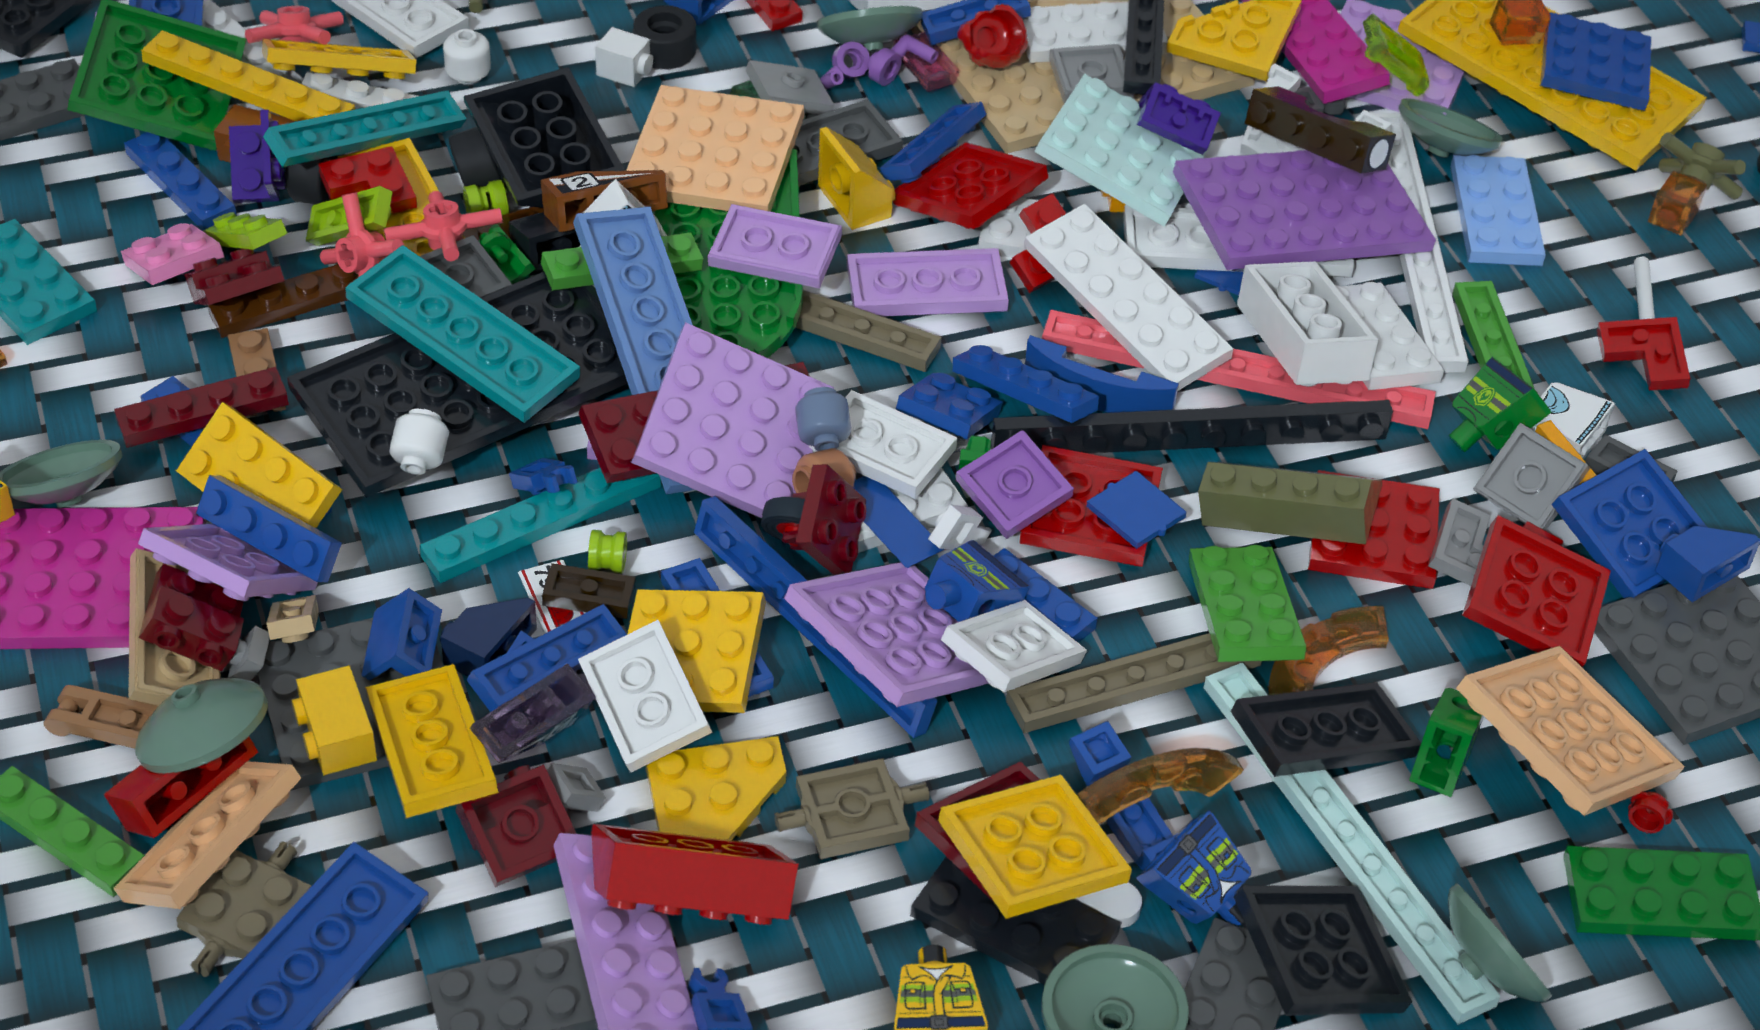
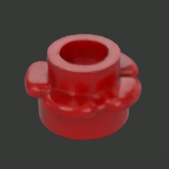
M1642 791L1631 797L1632 803L1628 806V817L1636 829L1645 833H1657L1662 830L1664 824L1668 825L1672 821L1673 811L1668 808L1669 803L1662 795L1655 792Z

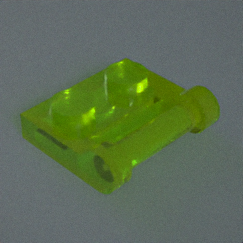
M1372 13L1362 22L1366 34L1364 40L1368 46L1365 56L1373 63L1379 62L1406 84V89L1414 96L1423 94L1429 86V78L1421 52Z

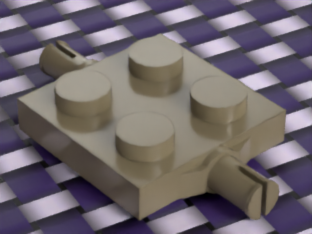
M884 759L796 776V790L801 801V808L775 813V823L778 832L805 826L806 830L813 837L820 859L908 841L910 829L903 813L904 805L929 801V790L926 787V782L899 787L890 777Z
M280 842L268 861L256 860L235 850L230 855L227 865L211 875L199 888L198 896L186 905L176 917L177 928L198 937L205 945L197 958L191 963V968L199 974L201 971V975L207 977L222 955L244 959L309 890L311 885L284 872L293 857L297 855V850L291 844L287 847V842Z

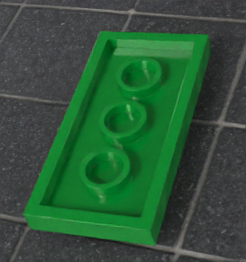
M1567 846L1563 858L1576 932L1760 941V902L1748 854Z

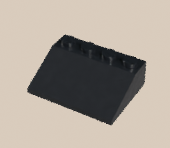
M569 67L463 96L464 103L517 206L543 208L541 179L582 171H625Z

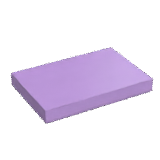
M731 204L708 254V266L820 288L841 239L842 226Z

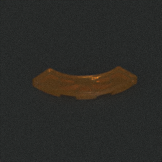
M1365 606L1332 613L1331 618L1320 621L1315 625L1309 623L1302 628L1301 632L1306 643L1305 659L1275 661L1268 683L1267 695L1313 690V686L1320 674L1337 659L1360 650L1386 648L1389 637L1384 607Z
M1208 748L1179 749L1149 756L1128 764L1102 777L1076 795L1096 822L1101 824L1121 810L1149 798L1152 790L1171 786L1174 791H1194L1211 797L1243 773L1244 769L1237 758L1219 750Z

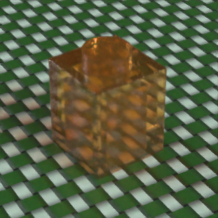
M1498 0L1489 23L1501 45L1540 44L1545 29L1550 24L1551 15L1542 0Z
M1673 171L1656 194L1648 222L1682 236L1699 211L1707 184Z

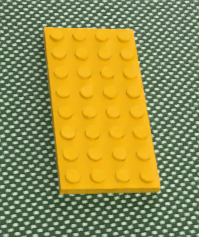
M1426 0L1400 21L1397 32L1409 38L1413 43L1423 46L1438 55L1442 60L1459 67L1471 77L1483 81L1502 95L1512 98L1527 107L1531 112L1543 116L1555 123L1560 129L1572 133L1587 142L1591 147L1603 151L1622 165L1628 166L1635 171L1662 147L1660 144L1661 137L1668 132L1673 135L1677 133L1702 109L1707 99L1704 95L1651 65L1649 102L1645 111L1540 86L1545 22L1549 12L1559 13L1536 0Z

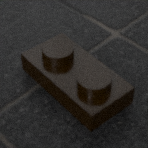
M551 563L542 593V606L587 613L604 604L614 617L627 619L635 591L636 577Z

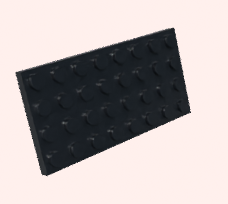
M542 272L481 297L482 300L580 366V378L525 423L397 333L287 377L288 388L367 498L418 475L402 470L401 464L395 461L389 453L397 418L404 414H409V411L412 409H425L435 412L447 426L449 436L441 464L443 465L628 384L595 287L589 285L552 290L545 272Z

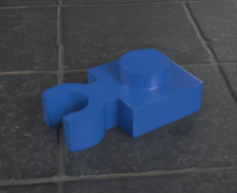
M540 458L509 473L514 489L529 491L532 495H537L546 490L549 493H557L560 491L559 485L578 483L572 465H565L564 461Z
M694 968L689 978L687 987L693 996L691 1005L698 1030H752L753 1028L740 994L726 993L725 988L728 983V976L723 969H716L711 982L703 978L700 968Z

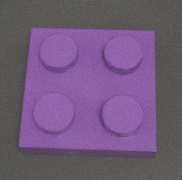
M1023 430L956 472V481L1006 539L1073 497L1074 488Z

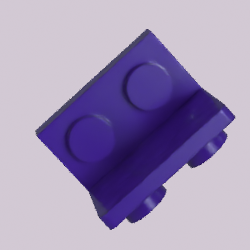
M1155 82L1138 101L1142 111L1137 125L1203 155L1209 147L1221 112L1212 109L1205 101L1193 100L1178 93L1170 85Z
M268 109L260 110L261 125L229 126L231 185L234 203L280 201L279 190L286 189L285 169L281 167V164L263 138L268 127L279 125L278 120L272 119Z

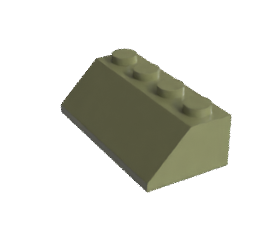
M1208 462L1198 490L1202 525L1366 544L1382 487V480L1234 463Z

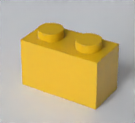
M350 665L296 679L299 698L291 700L298 726L307 725L309 732L302 734L309 760L318 758L323 776L377 761L373 731Z

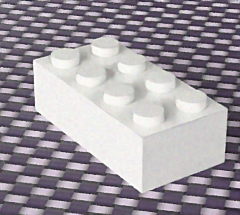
M1316 261L1245 265L1237 306L1296 385L1309 387L1321 383L1350 384L1353 381H1369L1379 339Z

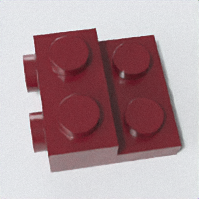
M241 248L230 252L231 260L217 264L214 257L192 264L194 271L186 273L184 276L194 304L211 305L285 281L280 266H271L267 251L255 252L251 249Z
M163 563L155 576L139 639L197 661L202 665L223 671L237 651L244 619L240 617L244 601L225 595L223 593L224 588L218 585L195 580L188 576V573Z
M544 764L530 769L529 765L518 767L504 776V781L497 783L498 793L457 804L456 812L474 851H479L495 887L556 862L557 858L553 845L559 833L577 834Z

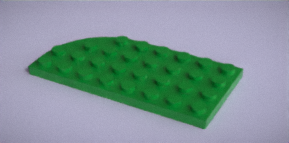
M793 149L771 212L800 217L797 149ZM668 202V208L652 211L667 236L692 233L703 256L702 270L675 274L692 325L769 358L785 343L796 327L803 305V285L708 266V254L728 211Z

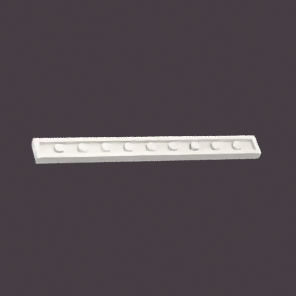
M1371 112L1392 124L1391 132L1396 134L1388 164L1436 239L1433 250L1430 252L1399 254L1417 333L1444 369L1443 373H1465L1468 358L1410 128L1400 113Z

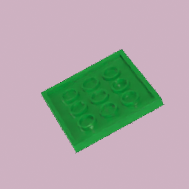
M101 0L73 85L67 110L217 151L214 130L226 116L231 96L143 62L141 50L163 30L241 61L247 39L113 0Z

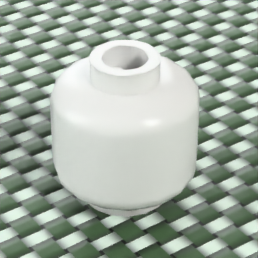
M461 29L447 37L443 44L445 71L451 78L462 84H474L489 73L491 69L489 41L484 35L471 29Z
M412 409L409 411V414H404L397 418L389 453L395 461L401 464L400 467L405 472L418 475L424 474L426 470L434 469L442 464L449 430L437 413L425 409Z

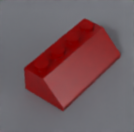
M593 824L594 889L603 898L608 900L607 905L611 907L635 910L637 903L654 905L653 910L670 915H681L683 908L699 910L700 916L715 920H726L728 913L744 915L745 921L761 925H771L773 918L789 920L799 864L771 845Z

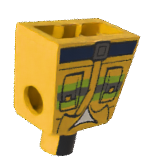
M927 945L918 951L919 964H906L901 967L894 1030H988L986 1016L969 965L966 963H947V954L944 947L940 945Z

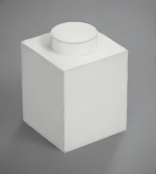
M612 27L595 46L596 75L635 87L644 75L647 76L652 69L653 56L650 55V39Z

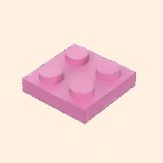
M187 223L174 225L167 230L166 234L156 238L145 237L138 239L131 244L132 247L121 251L125 265L151 285L194 269L192 265L194 263L214 257L216 260L224 257L218 241L193 224L189 225Z

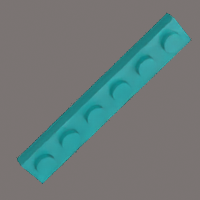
M447 90L268 127L263 138L281 166L286 167L377 147L406 138L413 139L459 129L466 121V117Z
M601 468L577 477L578 483L576 484L567 483L559 485L560 491L557 493H549L546 490L420 544V556L437 580L442 583L661 487V478L659 474L655 473L607 483Z

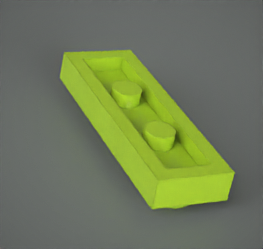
M378 186L357 192L364 227L367 231L372 232L386 228L391 215L390 203L393 191ZM342 197L312 205L305 241L320 246L338 241L340 238L347 236L349 228Z
M235 212L215 218L213 220L214 226L203 230L204 233L218 241L221 246L251 250L287 234L282 219L266 218L265 215L251 217L249 213L237 216Z

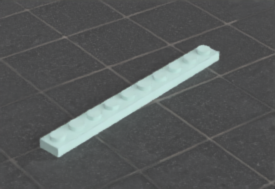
M1239 663L1206 676L1204 683L1206 692L1351 884L1358 886L1366 904L1455 1022L1460 1024L1497 1007L1501 997L1485 975L1476 981L1460 962L1458 957L1465 951L1455 936L1326 770L1273 776L1230 712L1237 699L1267 695L1244 663Z

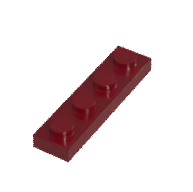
M276 367L123 406L114 409L125 446L129 448L204 428L222 402L232 406L244 416L287 406L289 402Z

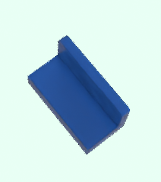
M410 588L377 608L373 616L362 677L370 681L389 668H393L405 677L431 670L442 609Z

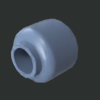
M829 387L813 388L805 392L804 397L798 401L795 407L799 438L803 443L814 446V449L817 451L830 448L837 449L839 443L845 441L851 434L852 429L847 399L841 394L836 393L835 389Z

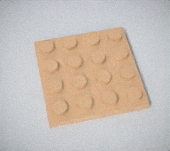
M661 85L626 171L663 170L666 176L667 202L723 211H729L731 204L771 212L804 119V105Z
M1560 646L1466 675L1456 688L1467 699L1469 706L1478 714L1483 715L1498 730L1500 737L1509 745L1514 746L1530 762L1532 769L1541 777L1546 778L1562 794L1564 801L1583 816L1637 795L1642 791H1647L1674 780L1685 767Z

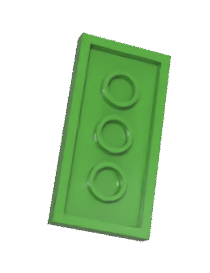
M1250 545L1238 548H1222L1218 546L1190 548L1188 563L1218 662L1305 659L1306 643L1272 547Z

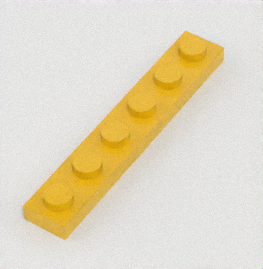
M163 30L141 50L142 61L262 109H268L270 112L296 122L355 110V105Z

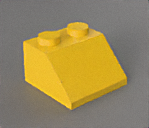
M828 127L820 128L818 187L851 230L891 218L895 190L889 180H885L877 170L874 160L868 158L857 144Z

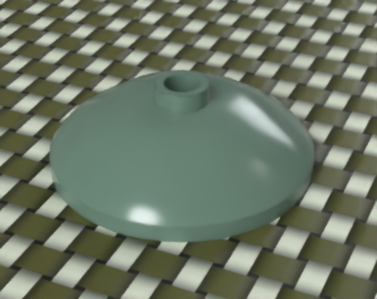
M887 6L847 11L819 19L817 21V28L823 35L840 44L857 42L862 44L868 53L880 51L884 48L883 44L901 38L914 28L922 18V9L914 6Z
M1410 98L1402 99L1399 104L1400 115L1412 133L1429 144L1428 151L1438 156L1447 158L1449 153L1466 156L1487 153L1499 148L1503 141L1502 136L1492 128L1452 109Z
M88 440L70 443L33 454L11 464L0 472V480L7 485L10 498L13 500L37 505L57 503L58 507H67L82 500L81 495L98 487L116 469L123 453L120 444L112 440Z
M241 678L209 679L183 686L165 699L144 723L135 744V754L145 769L155 773H175L204 765L229 752L253 733L267 712V697L257 683Z
M1458 883L1449 888L1448 907L1450 925L1456 940L1465 951L1458 959L1477 981L1481 976L1485 975L1495 986L1506 993L1533 1002H1546L1551 998L1552 994L1465 890Z
M1094 945L1070 954L1052 970L1043 991L1042 1016L1046 1030H1186L1189 1010L1186 994L1175 974L1154 956L1125 945ZM1106 1024H1114V1025H1116L1118 1028H1117V1029H1112V1028L1106 1027L1105 1025H1106Z

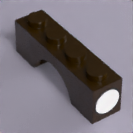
M1280 86L1253 89L1244 124L1359 173L1387 169L1396 134L1368 122L1346 120L1321 113L1306 104L1307 97Z

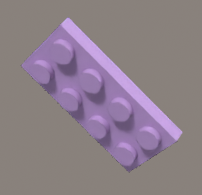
M998 248L847 254V271L852 305L879 316L1000 312L1008 310L1009 299Z

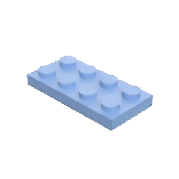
M1453 155L1451 172L1468 262L1542 266L1546 254L1525 158Z

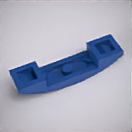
M1031 335L1027 340L1025 365L1037 370L1048 371L1053 377L1068 383L1078 384L1084 390L1098 395V410L1117 413L1175 410L1179 383L1142 371L1137 381L1066 359L1067 347Z
M1106 721L1070 738L1069 745L1084 782L1102 816L1118 841L1143 871L1178 834L1173 835L1135 778L1128 767L1132 758L1110 723Z

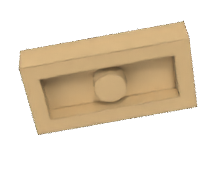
M316 595L272 603L266 622L270 640L281 638L283 643H293L309 637L308 633L315 632L319 614Z

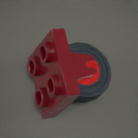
M828 464L813 465L807 492L794 493L792 497H777L766 501L761 518V527L771 536L785 543H790L791 549L806 551L834 576L850 573L853 562L858 555V539L862 522L866 518L867 500Z

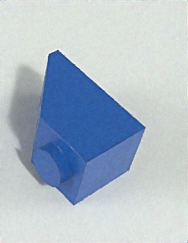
M1693 526L1680 535L1677 533L1672 534L1663 542L1660 547L1661 557L1655 571L1691 602H1694L1748 570L1759 547L1760 538L1754 534Z

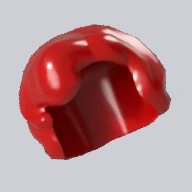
M1006 4L995 5L989 11H979L975 14L974 19L964 22L959 27L957 39L962 42L970 60L979 67L1007 68L1017 62L1028 47L1027 30L1023 19L1012 6Z

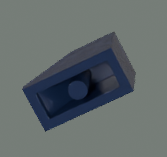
M527 597L466 608L455 621H450L441 633L440 643L443 664L445 666L454 664L457 672L468 677L473 670L506 654L520 631L531 636L537 630L535 601Z

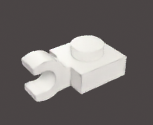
M950 504L938 516L935 522V529L928 539L939 549L953 550L971 540L976 541L979 545H983L992 530L979 525L983 517L973 508Z

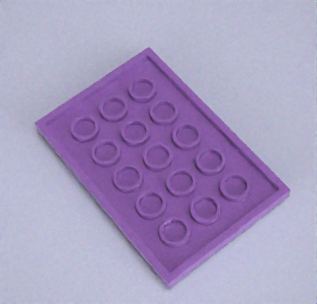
M1307 150L1175 161L1173 174L1226 270L1243 269L1245 265L1320 262L1430 252L1433 250L1436 242L1435 237L1389 164L1386 170L1359 173Z

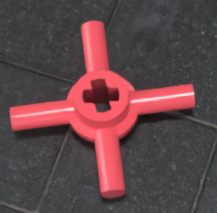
M305 6L281 7L277 9V14L264 10L261 12L259 19L266 26L246 29L245 38L248 43L260 42L263 39L279 38V40L311 43L314 41L325 45L329 43L331 35L324 29L341 26L344 19L339 11L310 17V9Z
M433 191L428 196L429 204L423 209L424 219L421 222L384 228L386 240L400 239L405 241L426 237L431 249L437 250L442 248L444 258L447 261H455L459 257L456 242L464 239L463 233L465 230L501 224L503 219L500 208L461 214L456 202L444 200L441 192Z
M356 192L342 195L349 233L346 237L340 238L337 241L335 248L322 250L320 260L326 265L338 263L343 271L347 273L355 272L360 277L400 246L404 245V243L400 239L385 240L379 232H369L365 229Z

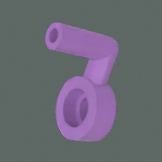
M904 35L892 49L883 48L872 54L867 65L869 78L882 86H887L897 76L902 58L908 51L931 64L937 60L939 52L910 35Z
M847 42L839 46L832 57L833 67L820 78L825 89L828 90L841 84L844 78L854 79L863 75L868 69L867 65L870 59L867 49L857 42ZM846 55L853 59L852 68L847 67L844 63Z

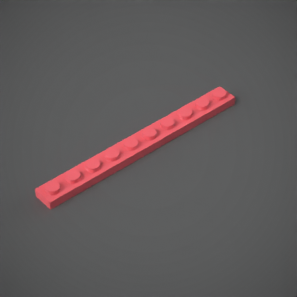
M1055 310L1050 311L1042 339L1067 347L1066 352L1144 368L1096 319ZM1234 348L1230 360L1197 379L1307 404L1389 400L1393 410L1391 422L1424 429L1429 427L1436 391L1412 386L1368 390L1363 381H1353L1350 384L1321 383L1309 387L1296 385L1276 357Z

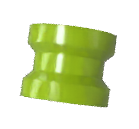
M592 530L588 549V569L599 571L602 568L611 569L613 573L624 574L627 555V532L618 531L614 535H605L601 530Z

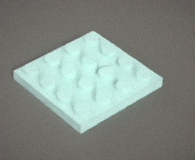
M1084 73L1041 138L1034 152L1160 225L1165 226L1184 193L1173 174L1175 161L1203 158L1206 152L1201 155L1138 126L1137 122L1142 108L1139 107L1136 100L1119 94L1107 87L1100 79L1091 78Z

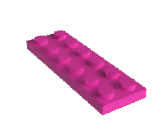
M1302 0L1301 9L1281 51L1323 104L1390 85V73L1329 0Z

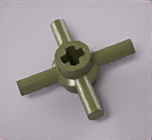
M1670 132L1665 133L1661 137L1660 144L1678 157L1661 159L1659 162L1661 172L1679 173L1678 178L1683 183L1699 190H1709L1711 184H1713L1733 200L1738 199L1742 195V187L1725 174H1743L1746 169V164L1743 160H1724L1725 154L1721 150L1702 142L1694 143L1691 149Z

